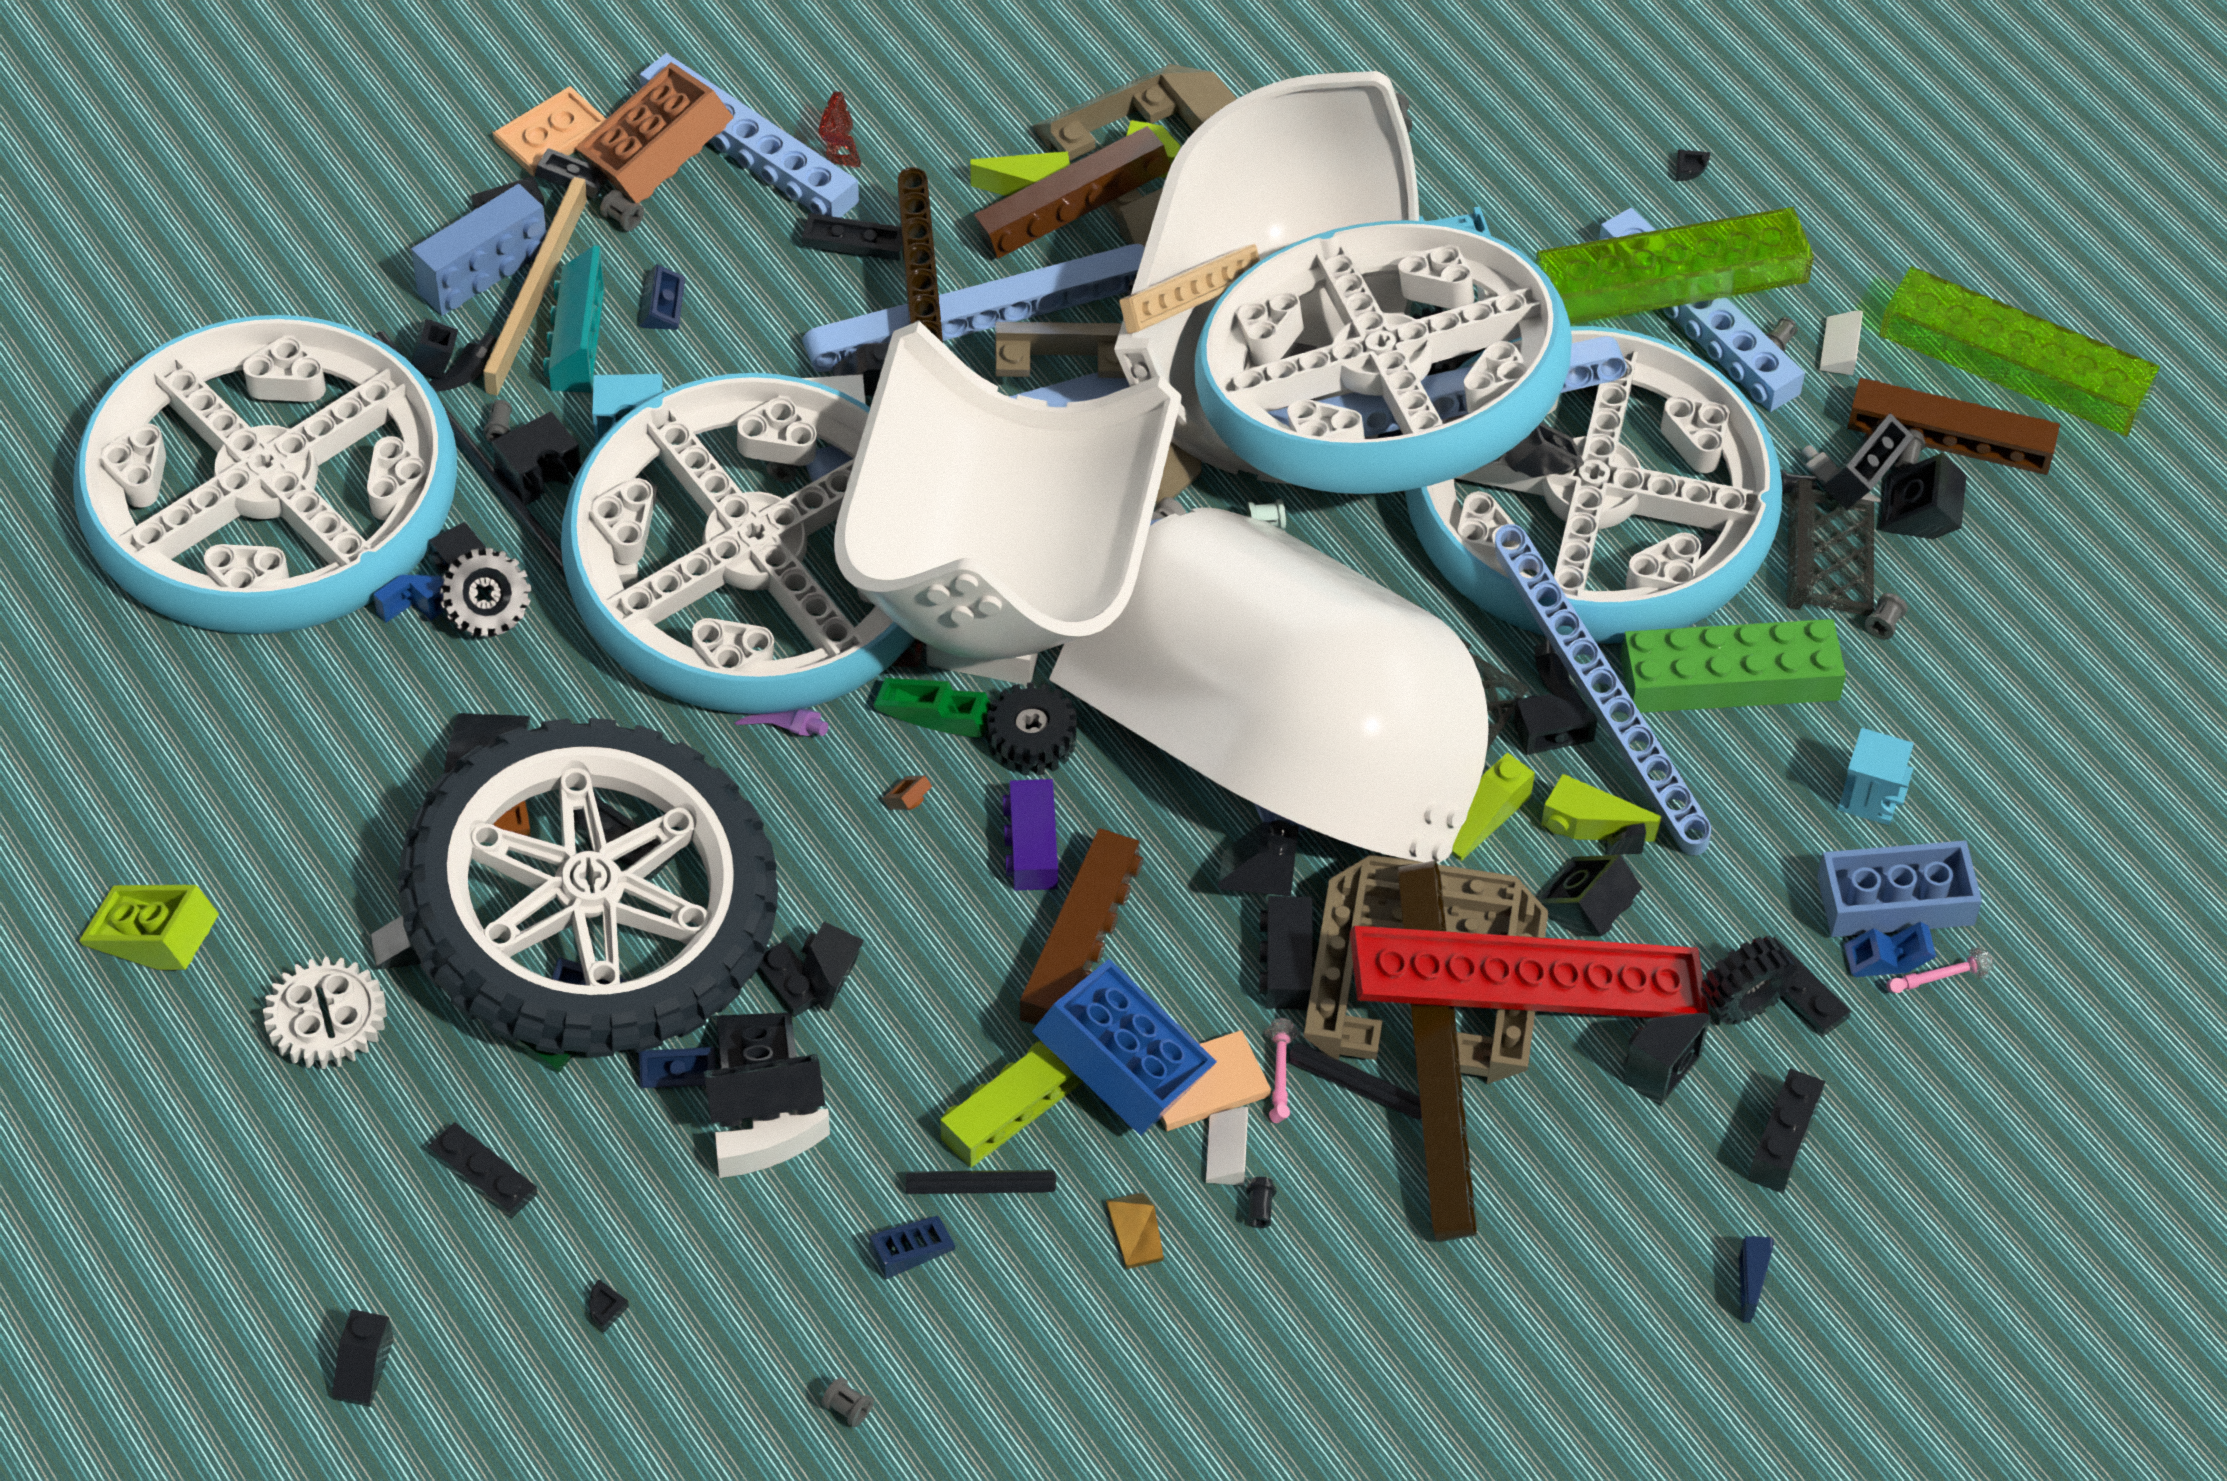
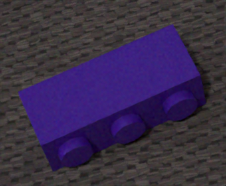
M1053 779L1010 780V795H1003V816H1010L1011 824L1004 825L1005 846H1012V855H1006V877L1013 876L1014 891L1058 889Z

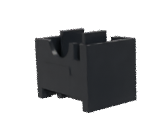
M552 411L492 441L496 470L525 506L541 498L540 494L545 493L544 484L546 482L558 481L567 485L569 484L568 472L575 479L581 468L579 444Z

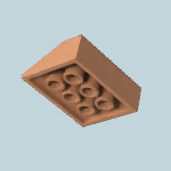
M670 62L575 148L591 165L598 167L607 176V180L624 196L634 203H640L642 200L649 198L653 194L654 189L665 179L672 177L687 159L698 154L702 146L714 135L720 134L734 117L713 89Z

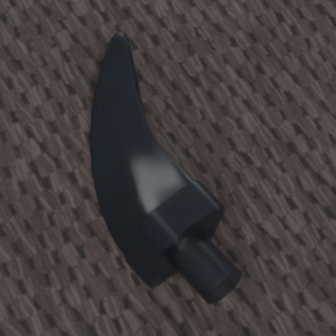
M485 333L479 343H468L452 369L445 373L442 379L435 378L429 381L430 386L435 392L446 391L463 386L483 374V370L491 355L490 350L497 339L493 335Z
M1545 636V643L1535 646L1536 666L1542 681L1556 697L1587 711V705L1570 681L1568 670Z

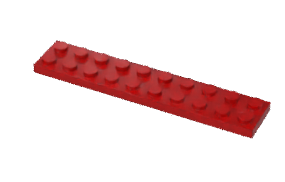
M1354 926L1349 932L1357 1000L1649 1018L1706 1013L1709 1015L1707 1000L1700 990L1703 987L1701 985L1703 974L1697 947Z

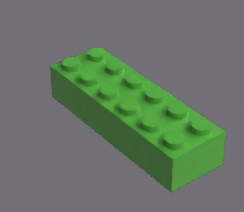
M1834 619L1625 631L1620 655L1627 693L1640 713L1840 701L1846 678Z

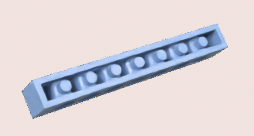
M665 53L639 74L640 86L642 88L672 62L713 89L734 118L720 134L714 135L709 142L720 152H725L737 160L742 167L749 168L761 176L766 183L773 184L785 192L791 200L803 204L813 214L841 218L859 203L858 180L669 54Z
M1632 207L1601 224L1598 247L1602 254L1609 257L1620 267L1626 277L1631 278L1648 298H1652L1670 319H1674L1685 330L1689 338L1699 343L1707 351L1709 357L1725 368L1731 378L1739 382L1756 402L1761 403L1769 412H1772L1801 394L1805 372Z

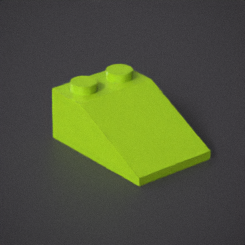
M113 885L79 941L83 946L153 969L186 970L203 940L209 934L219 913L197 885Z

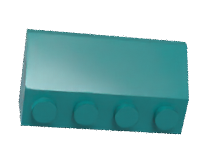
M593 245L562 266L561 280H555L554 299L558 300L557 305L551 306L550 315L554 331H548L547 350L551 351L550 357L544 358L543 366L544 377L550 378L551 391L592 393L605 292L600 246Z

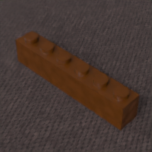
M1146 126L975 213L974 217L982 239L999 259L1169 172L1171 165L1164 144Z
M1859 378L1847 426L1849 430L1867 433L1891 413L1907 430L1921 432L1926 442L1925 447L2048 475L2060 423L1921 392L1911 388L1886 384L1876 380Z
M1098 828L1020 999L1021 1021L1037 1025L1055 1002L1092 973L1090 969L1093 962H1100L1105 949V942L1103 940L1106 933L1112 935L1118 920L1116 911L1119 905L1125 906L1131 890V885L1128 884L1132 876L1138 877L1143 865L1144 857L1139 856V840Z

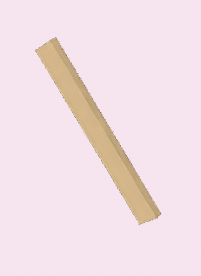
M574 177L571 180L487 361L483 375L485 390L488 394L498 396L587 202L585 179Z
M1255 244L1245 245L1120 299L1119 302L1127 334L1139 332L1222 295L1237 278L1260 261L1257 246Z

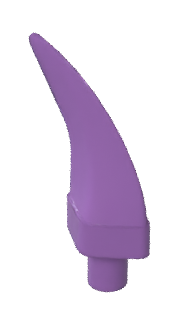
M811 709L752 714L735 722L736 725L770 723L805 736H810L813 733L824 736L828 731V723L820 720L821 713Z

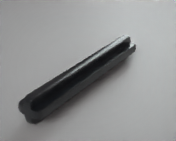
M1296 1043L1291 1049L1289 1061L1292 1064L1417 1120L1422 1119L1420 1096L1302 1043Z
M1054 1170L909 1171L906 1173V1192L908 1194L1044 1193L1056 1190V1173Z

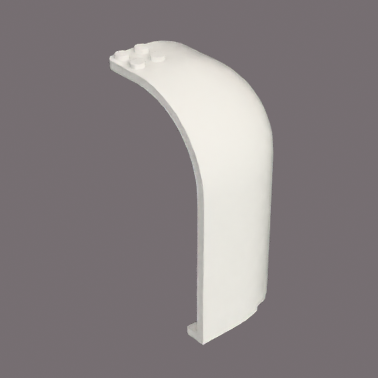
M1376 71L1316 74L1286 79L1264 86L1236 99L1207 119L1187 139L1171 164L1131 295L1245 245L1255 244L1261 261L1288 245L1333 229L1379 221H1419L1418 190L1412 148L1390 79ZM1399 274L1363 278L1382 313H1398L1409 316L1413 300H1409L1402 295ZM1322 288L1299 298L1304 328L1294 341L1317 346V349L1332 345L1336 335L1345 327L1325 288ZM1222 295L1135 333L1127 334L1123 319L1114 350L1129 385L1133 386L1161 375L1182 396L1171 442L1199 460L1237 475L1238 470L1258 474L1257 480L1291 484L1256 469L1236 455L1210 425L1200 404L1195 386L1197 344L1208 315ZM1248 353L1245 358L1244 370L1257 367L1251 361ZM1347 388L1317 397L1315 401L1354 393V391ZM1378 434L1367 436L1365 439H1377Z
M920 321L893 331L836 523L834 551L841 573L855 588L910 635L938 650L960 657L983 660L1013 659L1035 654L1103 630L1121 614L1132 594L1182 396L1159 375L1097 399L1067 402L1066 407H1050L1047 401L1018 395L1014 399L997 392L998 386L973 372Z
M1216 508L1191 509V513L1181 516L1171 514L1149 526L1137 579L1127 605L1121 614L1103 630L1064 643L1049 678L1055 684L1204 776L1271 812L1338 840L1382 854L1419 862L1435 860L1438 864L1449 857L1459 830L1466 821L1467 812L1476 794L1485 764L1488 743V713L1484 688L1473 658L1464 643L1449 626L1430 612L1266 521Z

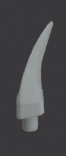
M1812 445L1802 450L1801 455L1808 461L1805 467L1813 475H1816L1817 478L1826 482L1837 469L1836 464L1824 452L1819 454ZM1867 493L1861 498L1868 501L1881 502L1880 498L1871 493Z

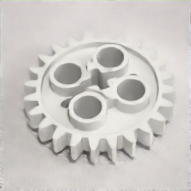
M328 957L324 958L322 966H317L314 960L310 959L309 969L304 970L296 964V975L291 976L283 973L284 985L272 984L274 995L266 996L267 1008L263 1009L266 1033L270 1036L272 1046L278 1045L281 1056L290 1053L292 1063L294 1064L302 1057L305 1059L307 1068H310L315 1060H320L322 1069H326L328 1060H334L335 1064L340 1067L342 1057L347 1056L354 1062L356 1061L354 1051L359 1049L365 1053L369 1052L367 1040L378 1042L377 1030H384L385 1028L383 1018L387 1017L384 992L380 991L377 979L371 980L368 969L361 973L359 972L358 963L356 962L347 969L345 968L344 958H340L335 966L330 965ZM318 987L323 989L335 1034L334 1038H329L326 1032L323 1015L315 991ZM339 991H344V993L334 994ZM301 1001H308L304 1004H297ZM349 1021H352V1022H353V1023H351V1024L343 1025V1023H345V1022H349ZM310 1031H316V1032L313 1033V1034H306L307 1032H310Z

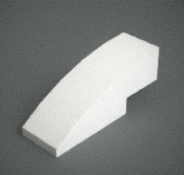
M818 1109L817 1112L808 1115H796L795 1112L780 1113L779 1118L769 1121H758L756 1116L752 1117L753 1129L715 1132L719 1178L742 1175L769 1168L813 1147L830 1135L828 1109Z

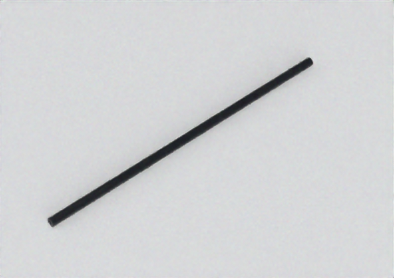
M379 331L374 335L375 339L387 344L404 356L385 331ZM442 403L452 427L455 441L565 576L561 549Z

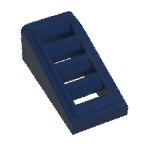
M939 1216L888 1229L869 1237V1249L885 1279H889L955 1250V1244ZM934 1230L941 1242L934 1244L927 1232ZM921 1236L926 1246L920 1248L915 1238ZM908 1242L912 1250L906 1252L902 1243ZM894 1247L898 1254L892 1256L888 1249Z
M1745 1236L1743 1238L1738 1254L1741 1320H1743V1323H1751L1755 1315L1774 1246V1238Z

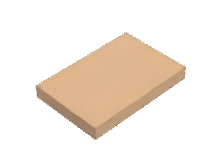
M569 86L493 132V140L529 174L535 177L537 165L548 148L569 156L577 151L575 148L607 119Z
M1242 1030L1199 1044L1217 1063L1161 1118L1166 1132L1210 1117L1211 1114L1235 1109L1271 1096V1088Z

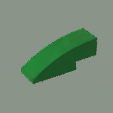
M885 678L874 703L876 710L917 726L939 732L983 738L987 729L988 710L991 711V703L985 692L955 691L952 689L949 681Z

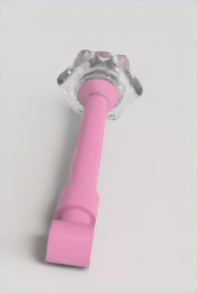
M1974 947L1970 949L1967 962L1919 974L1912 973L1905 975L1901 979L1893 978L1887 982L1886 988L1890 993H1900L1903 989L1910 990L1919 987L1921 984L1970 971L1978 979L1989 978L1988 972L1993 971L1992 958L1987 950L1982 951L1981 947Z
M1283 1018L1273 1020L1269 1027L1263 1029L1264 1035L1277 1045L1275 1091H1273L1272 1095L1274 1108L1269 1112V1117L1274 1123H1280L1290 1115V1110L1286 1106L1288 1096L1286 1091V1045L1290 1044L1301 1034L1300 1030L1293 1025L1291 1020Z

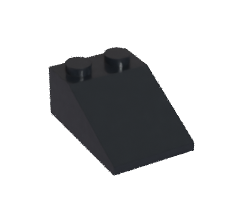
M458 713L447 749L444 773H449L456 767L457 760L475 747L481 745L484 748L494 743L496 736L520 727L529 730L530 716Z
M791 1012L717 1015L720 1069L796 1057Z

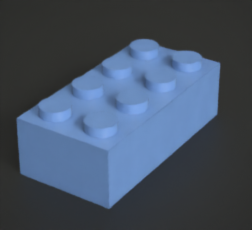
M517 184L411 248L418 294L443 316L449 311L460 307L464 302L480 292L486 291L490 286L506 276L514 274L527 263L535 260L546 236L543 205L520 184Z
M1967 841L1823 852L1817 874L1831 937L1862 935L1873 928L1882 933L1900 932L1920 921L1928 925L1929 929L1975 925L1982 903Z

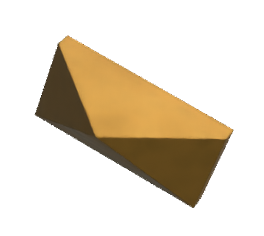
M1142 1192L1107 1200L1106 1206L1126 1269L1163 1261L1164 1256L1155 1206Z

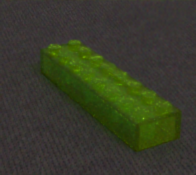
M1794 207L1539 250L1536 254L1535 264L1551 280L1562 298L1570 324L1809 283L1814 254Z
M1910 266L1887 305L1879 336L2126 437L2131 433L2147 403L2160 369V365L1913 266Z

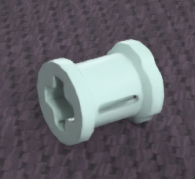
M1277 499L1275 503L1255 505L1253 502L1247 503V517L1266 521L1281 530L1286 528L1285 508L1282 499Z

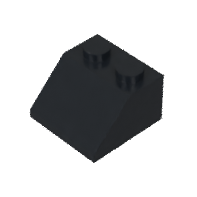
M1944 453L1886 475L1881 529L1888 533L1927 539H1936L1961 529L1967 475Z
M1274 820L1270 823L1262 822L1226 848L1222 855L1218 889L1291 896L1299 826L1291 825L1283 820Z
M1621 855L1575 856L1568 861L1536 898L1548 910L1549 919L1574 935L1599 937L1610 931L1614 920L1621 912L1627 910L1633 904V899L1642 890V886Z
M1706 1013L1658 1017L1652 1018L1644 1029L1638 1027L1627 1044L1631 1049L1623 1063V1066L1626 1067L1623 1083L1659 1106H1662L1702 1056L1711 1016Z

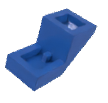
M398 576L373 593L377 615L387 623L414 604L430 620H433L444 612V610H440L439 603L441 602V597L438 596V588L442 582L440 581L441 576Z
M1921 921L1893 937H1889L1873 928L1844 944L1851 974L1855 977L1908 973L1936 957L1929 926Z

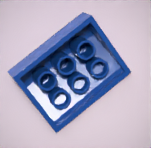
M1110 959L1105 961L1055 1002L1032 1030L1047 1048L1056 1054L1074 1074L1080 1077L1101 1100L1105 1101L1140 1136L1159 1121L1217 1063L1203 1047Z

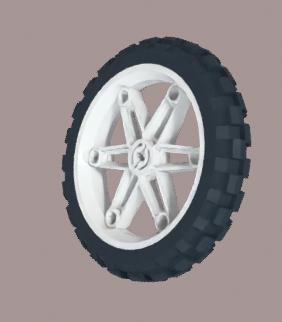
M569 718L543 721L540 728L527 730V728L520 727L496 736V741L484 748L481 745L475 747L458 759L456 767L449 773L441 774L427 791L426 799L421 807L414 812L406 831L403 849L401 850L398 876L399 907H401L403 927L410 947L416 951L421 960V968L436 988H442L451 997L450 1003L471 1020L478 1018L490 1026L491 1032L514 1043H517V1040H523L536 1044V1050L560 1055H564V1050L585 1052L586 1057L614 1056L615 1051L633 1049L634 1053L662 1046L664 1040L676 1035L679 1038L684 1037L706 1024V1019L716 1012H722L740 994L741 988L747 980L751 979L764 957L769 939H771L777 911V864L772 844L765 836L763 831L764 823L753 804L748 800L745 801L738 792L739 786L721 768L715 769L704 761L705 756L685 743L680 741V743L677 742L675 745L662 739L663 733L640 725L635 726L634 730L616 726V720L589 718V723L571 724ZM576 787V788H579V789H581V790H580V791H573V790H571V789H569V788ZM592 787L615 790L636 796L653 804L666 814L606 844ZM559 789L562 846L503 830L492 825L506 811L522 801L547 791ZM583 809L593 851L576 854L573 810ZM672 827H679V828H682L683 830H682V831H675V830H673V829H671V828H672ZM655 838L661 842L660 845L625 871H621L613 862ZM693 841L706 869L709 886L708 908L705 910L701 906L692 904L643 878L681 848L686 847L689 842ZM482 842H489V843H491V844H493V845H492V846H483V845H481L480 843H482ZM508 850L559 866L555 877L507 856ZM471 859L480 864L487 865L531 887L535 891L483 929L473 909L468 889V871ZM623 892L672 913L671 918H664L619 903ZM556 897L565 907L561 911L521 932L516 927ZM603 914L605 961H595L586 918L597 917ZM692 922L696 923L699 926L689 927L685 923ZM616 923L687 944L674 959L645 976L620 983ZM572 926L586 985L564 983L541 976L521 966L510 957ZM503 939L506 942L503 944H498L493 942L492 940ZM604 979L609 981L610 984H599L596 980Z

